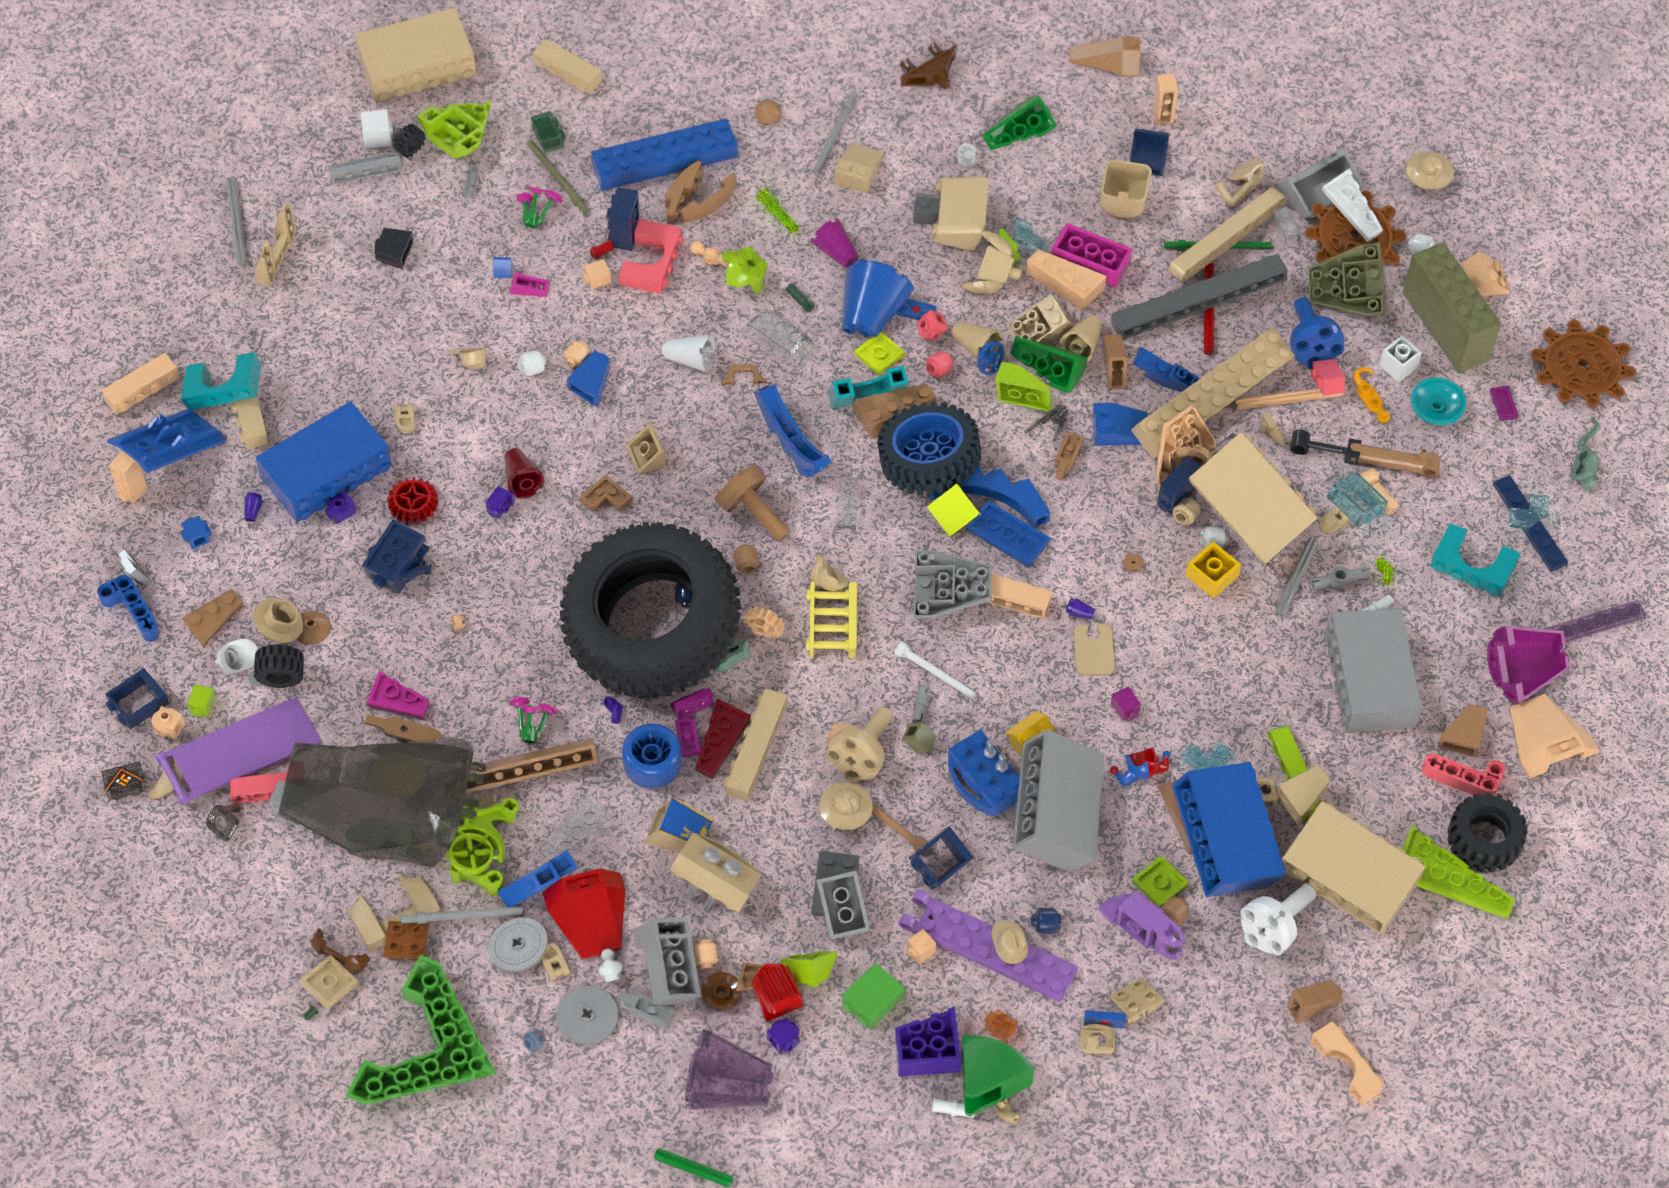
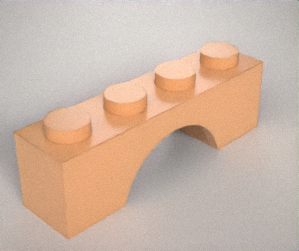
M1332 1021L1313 1033L1311 1043L1322 1057H1338L1344 1060L1352 1069L1353 1080L1348 1090L1360 1105L1365 1104L1381 1093L1384 1086L1381 1077L1378 1074H1374L1370 1069L1368 1061L1358 1054L1356 1046L1347 1040L1340 1026H1336Z

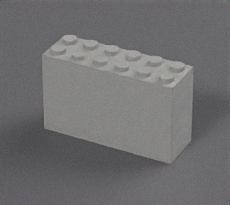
M1401 608L1332 613L1330 621H1327L1328 630L1325 631V641L1329 642L1330 645L1328 647V657L1333 661L1331 672L1332 675L1336 676L1335 691L1339 692L1340 696L1338 698V707L1343 711L1341 722L1342 726H1346L1347 733L1416 727L1422 706Z
M1047 729L1023 743L1013 840L1014 850L1071 873L1095 860L1097 855L1098 822L1100 820L1101 787L1103 784V753Z

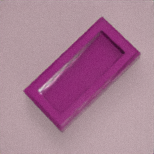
M1508 385L1490 388L1489 392L1499 421L1518 419L1519 415Z

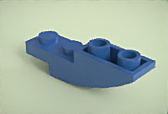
M1143 347L1138 349L1132 363L1145 371L1144 376L1148 379L1179 392H1183L1201 379L1177 363L1170 365Z
M565 850L497 892L506 907H512L558 881L561 877L576 869L577 865L568 850Z

